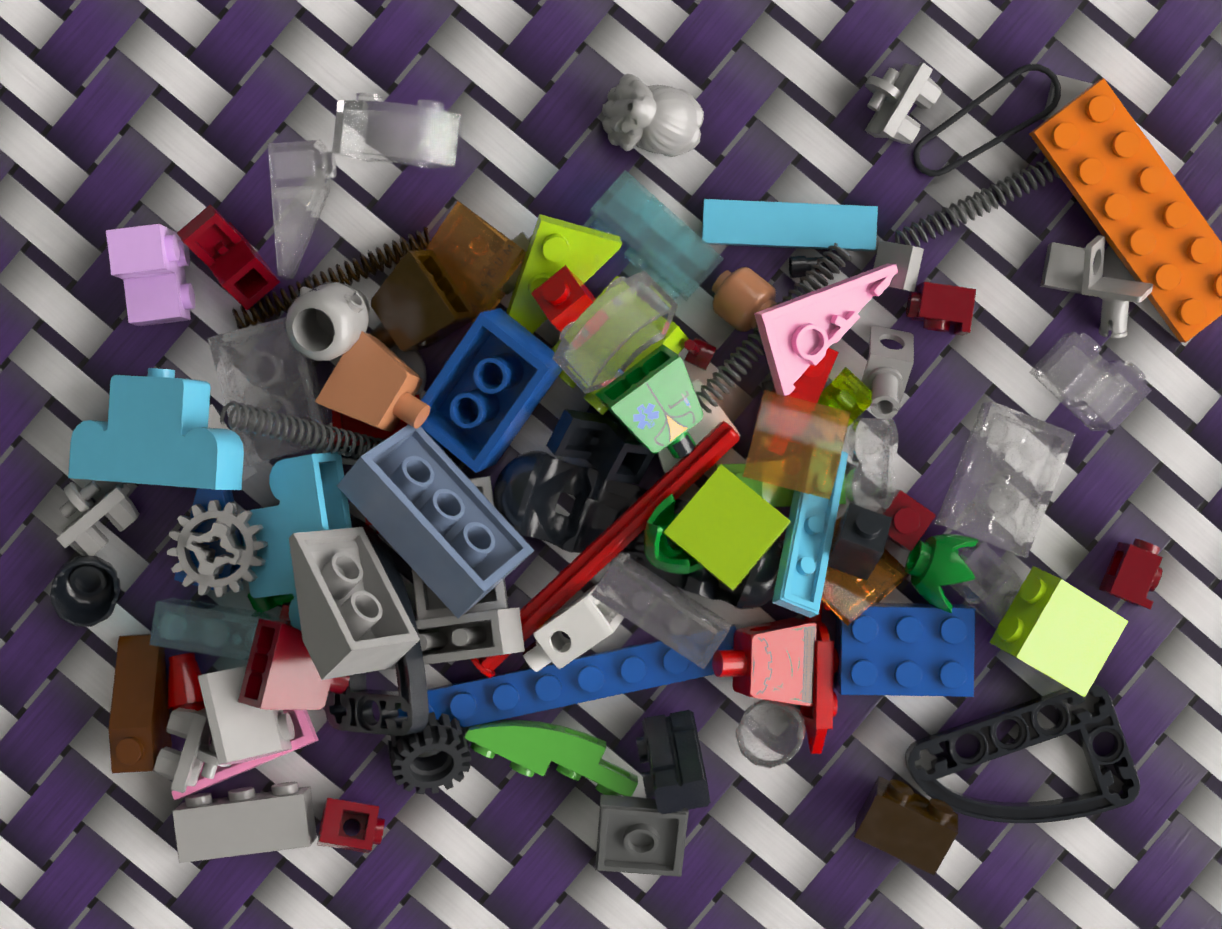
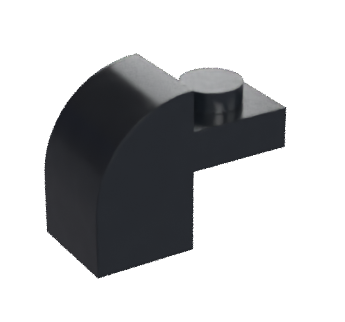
M591 405L587 412L564 409L546 444L555 456L589 460L605 480L634 484L640 483L655 455L644 447L609 410L602 415Z

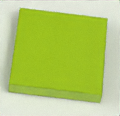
M721 464L663 533L730 590L734 591L789 526L791 521Z

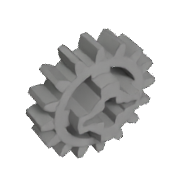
M219 500L209 501L207 512L201 504L193 505L191 508L194 517L180 515L177 520L183 527L182 531H171L169 533V537L178 541L177 547L167 550V555L178 556L179 563L171 568L172 572L185 571L187 576L184 578L182 585L188 587L196 582L199 583L198 594L202 596L206 595L211 587H214L216 597L226 596L227 585L235 593L242 591L243 583L241 579L243 578L249 582L255 581L258 577L251 568L253 566H263L266 562L265 559L257 556V550L268 546L266 541H257L255 536L263 529L262 524L250 526L248 521L252 516V512L246 510L237 515L236 502H228L224 510H221ZM217 518L210 531L206 533L195 532L197 527L203 522ZM236 528L242 533L246 547L240 544L235 534ZM221 539L220 546L226 549V552L232 554H224L214 558L215 550L209 548V545L204 543ZM190 551L195 553L200 563L199 568L193 563ZM229 563L241 565L232 575L218 578L225 565Z

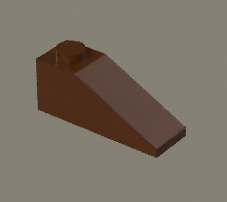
M164 634L119 636L108 729L112 773L153 771L161 749L166 746L172 748L171 734L167 732L170 714L169 709H167L168 688Z

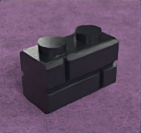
M685 710L670 713L668 717L663 714L644 718L642 721L644 736L636 737L640 763L649 762L650 771L642 772L646 799L655 798L658 813L660 812L662 815L679 812L683 808L690 810L707 807L711 801L694 712Z

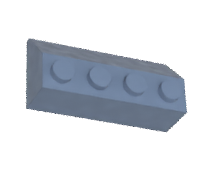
M408 424L360 456L337 485L458 619L483 599L535 551L421 426L415 429Z

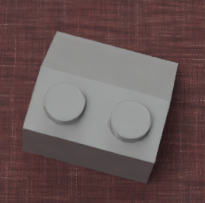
M247 666L198 676L219 765L244 763L292 749L290 739L295 738V730L289 713L284 714L283 710H264L238 702Z

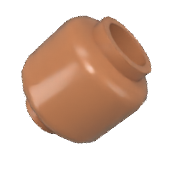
M741 267L732 273L729 270L724 271L712 286V291L715 293L712 302L714 312L741 332L758 328L754 313L777 305L775 302V288L747 267Z

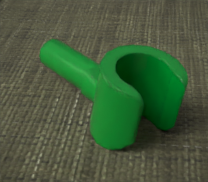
M250 593L247 595L253 609L257 612L269 611L278 605H283L294 599L293 594L253 598Z

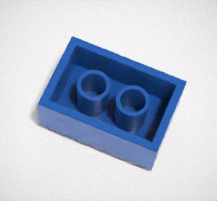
M501 308L481 312L421 399V401L430 406V413L421 427L475 473L496 465L568 362Z
M836 602L835 649L838 653L839 664L835 673V689L841 695L974 697L975 608L966 604H952V613H948L934 607L932 604Z

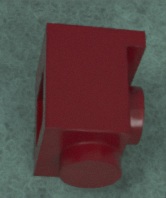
M923 282L917 285L916 292L910 291L906 317H911L912 320L924 321L923 329L949 332L950 325L955 326L954 335L963 336L971 332L977 289Z
M1135 538L1133 545L1118 542L1099 590L1139 607L1151 610L1154 601L1146 597L1149 591L1153 592L1162 577L1163 570L1159 566L1163 557L1158 556L1160 547Z
M327 798L324 804L317 846L370 853L373 844H381L385 819L378 818L379 806ZM353 820L358 823L359 832L357 835L349 836L344 832L343 825L346 821Z

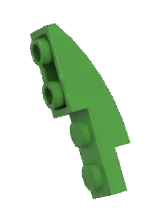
M498 720L470 726L465 736V739L472 742L470 748L475 752L488 758H494L495 754H498L511 761L510 768L527 777H533L534 773L544 777L552 761L558 764L556 768L558 772L573 780L579 781L581 776L596 782L595 789L604 795L632 797L638 785L637 775L602 759L606 750V741L565 726L540 721Z

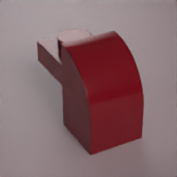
M211 204L177 232L182 242L210 268L221 286L246 310L251 308L280 283L252 245Z

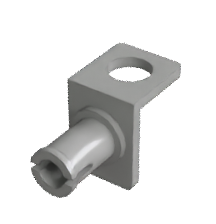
M1098 235L1085 248L1082 295L1095 296L1102 299L1099 334L1107 337L1109 330H1112L1111 338H1122L1128 334L1129 302H1142L1152 292L1153 284L1102 277L1105 236Z
M879 326L871 327L869 357L857 398L859 401L872 403L870 404V409L876 417L887 419L893 417L898 412L897 408L900 406L914 363V336L912 333ZM891 339L900 343L903 348L899 350L889 349L883 346L880 341Z

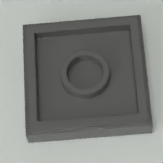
M601 795L595 870L681 877L689 810L683 808L682 811L662 815L660 812L658 813L656 799Z

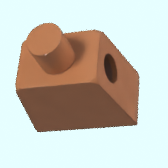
M361 331L359 339L352 348L341 356L315 400L319 405L388 432L394 431L400 420L417 429L426 421L430 413V406L415 397L422 385L423 379L378 338Z

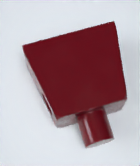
M259 618L238 702L264 710H321L326 705L328 692L342 694L347 689L350 675L322 680L303 642L301 630L288 624Z

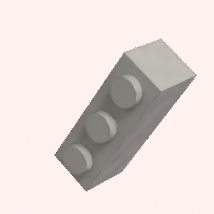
M519 607L463 614L459 619L454 615L416 621L424 665L525 651Z
M284 782L272 785V791L255 793L254 787H244L228 791L229 797L212 799V795L209 792L186 796L185 802L172 811L179 863L310 847L317 838L311 786L298 788L297 782Z

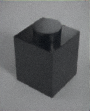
M849 503L833 535L828 567L868 580L883 555L892 518Z

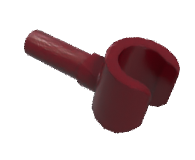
M696 337L694 341L688 339L684 343L685 349L688 350L684 361L706 371L717 347Z

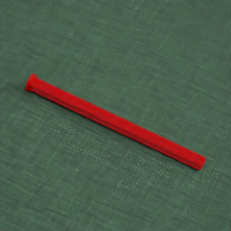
M722 421L695 446L690 454L679 460L520 610L524 642L645 529L648 519L662 501L671 494H673L674 500L679 498L739 441L738 433L730 424ZM511 654L470 660L480 672L492 678L496 675L495 669Z

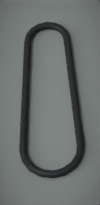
M1027 64L1017 68L924 136L916 144L913 151V160L916 167L925 175L941 176L1048 116L1057 107L1061 98V85L1058 77L1049 68L1040 64ZM1027 71H1039L1046 74L1052 80L1054 98L1051 104L1042 112L944 168L930 170L921 163L920 151L928 141L1018 75Z

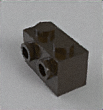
M878 776L856 817L854 837L925 872L935 875L958 834V814L947 803L939 799L932 798L928 800L914 793L911 787L899 780L892 779L888 781Z

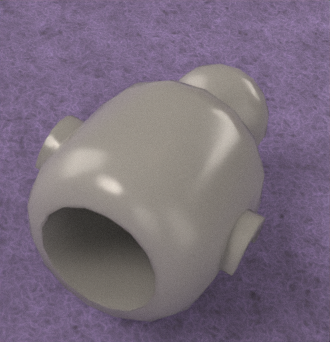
M325 282L314 289L302 287L300 289V296L297 297L287 312L285 321L287 336L293 347L304 357L315 361L333 360L352 348L359 339L361 331L366 333L369 323V302L362 292L340 282Z

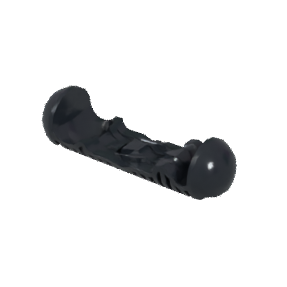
M530 451L516 456L503 468L495 483L494 504L495 508L521 536L547 541L571 553H581L648 490L631 483L605 480L595 469L567 463L543 451ZM563 492L575 497V502L569 516L555 511L559 496ZM676 499L674 513H680L689 502ZM645 529L610 561V563L631 566L645 575L676 585L684 591L712 600L725 601L733 605L734 608L740 610L753 609L765 605L773 598L784 543L778 537L734 591L730 590L705 568L689 574H673L654 567L648 561L644 552L643 537Z

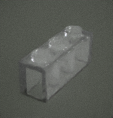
M622 552L615 557L591 596L702 669H705L732 625Z

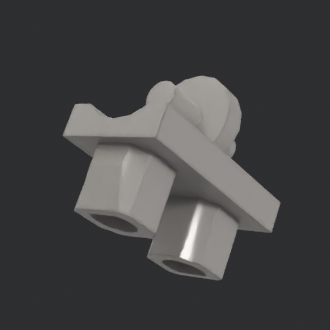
M920 62L918 66L904 63L899 72L889 67L883 79L869 76L865 87L873 93V96L867 107L875 111V114L865 131L874 138H889L901 144H911L920 131L921 125L907 115L913 103L921 109H930L935 105L942 93V89L929 77L933 69L924 62Z
M92 480L83 489L77 484L70 482L64 487V493L69 501L60 507L59 510L66 518H69L77 510L82 512V514L63 529L62 534L56 539L64 548L72 544L85 556H94L109 542L108 538L94 525L99 519L105 515L121 532L140 515L133 502L127 497L131 489L124 482H119L94 503L91 498L101 491V488L95 481Z
M177 708L172 711L167 725V732L185 738L186 741L182 752L167 746L162 748L157 756L153 771L173 781L170 789L184 793L187 786H195L197 784L203 762L205 763L201 776L209 779H214L217 766L229 767L231 764L219 765L213 739L209 745L212 735L205 708L199 711Z

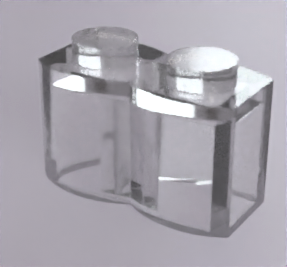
M854 419L847 438L848 453L852 460L845 479L847 500L849 503L861 507L889 508L896 491V478L891 463L898 448L897 427L893 419Z

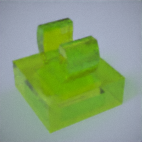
M845 367L823 389L817 405L823 409L821 413L833 424L837 422L845 430L872 404V391Z

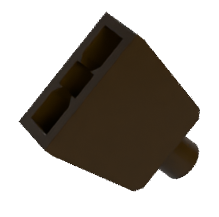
M433 250L408 251L371 299V307L381 323L370 332V335L378 338L390 350L396 344L403 352L422 350L473 321L477 315Z

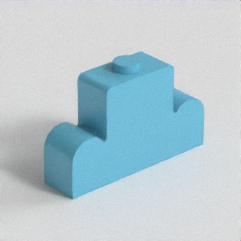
M148 368L147 376H112L110 381L108 421H83L72 432L68 478L212 490H241L244 458L243 443L240 436L232 430L208 428L211 387L207 381L175 378V370Z
M337 452L309 454L282 459L276 462L269 475V485L275 498L280 501L279 505L250 510L252 516L248 521L249 525L262 524L263 529L255 535L257 541L262 540L268 543L267 547L257 550V556L262 557L266 562L263 566H253L251 568L258 578L253 582H249L250 594L253 598L293 594L294 599L291 600L289 606V618L291 625L298 630H301L289 537L293 533L352 528L348 498L337 487L344 477L342 457ZM242 535L243 546L246 547L245 540Z

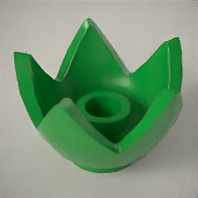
M671 494L656 507L647 521L643 537L644 552L648 561L658 569L673 574H689L704 567L663 533L678 516V514L674 513L675 500L673 494Z
M958 534L931 536L925 542L919 540L913 550L909 552L905 564V572L911 575V583L917 592L934 607L952 613L953 606L945 597L941 586L975 579L973 572L958 555V549L962 547H975L979 540Z

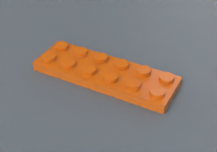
M1104 78L1098 80L1030 132L1029 135L1100 233L1105 236V240L1134 280L1153 284L1152 292L1147 298L1179 342H1187L1222 315V242Z

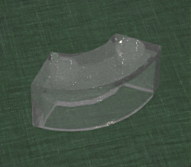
M356 93V100L337 102L332 153L367 162H390L423 168L455 167L461 115L443 111V103L433 100H418L417 106L382 102V96L371 93Z
M645 271L629 278L618 277L610 283L606 292L593 302L576 321L564 327L560 333L559 339L561 342L553 356V360L585 394L601 389L622 375L633 360L650 345L665 338L678 304Z

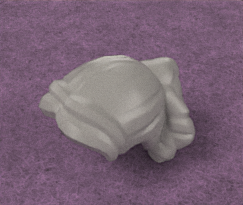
M626 74L620 79L619 85L612 88L608 93V101L603 104L602 113L605 116L602 124L612 145H620L625 151L632 150L636 145L652 153L675 157L691 151L699 144L701 137L700 127L704 120V111L687 91L683 89L678 90L666 85L647 86L638 77Z

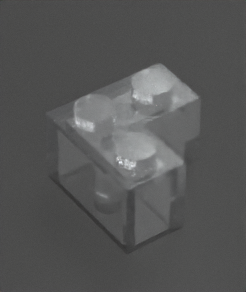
M1076 332L1064 334L1029 373L1091 431L1115 430L1152 391L1143 382L1146 376L1136 365L1128 360L1122 362L1118 359L1107 362L1099 354L1102 349L1094 339L1085 333L1078 335Z

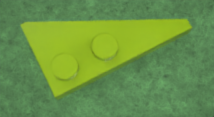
M539 214L506 313L533 334L548 318L531 293L565 265L584 284L620 249L622 245L620 236Z

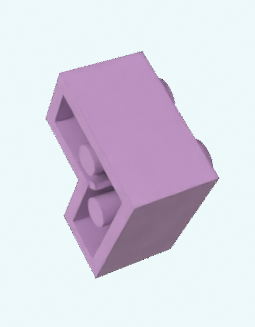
M161 224L106 230L111 275L123 279L128 323L137 326H147L191 320L190 309L195 308V294L192 284L186 283L184 267L190 265V252L177 232Z

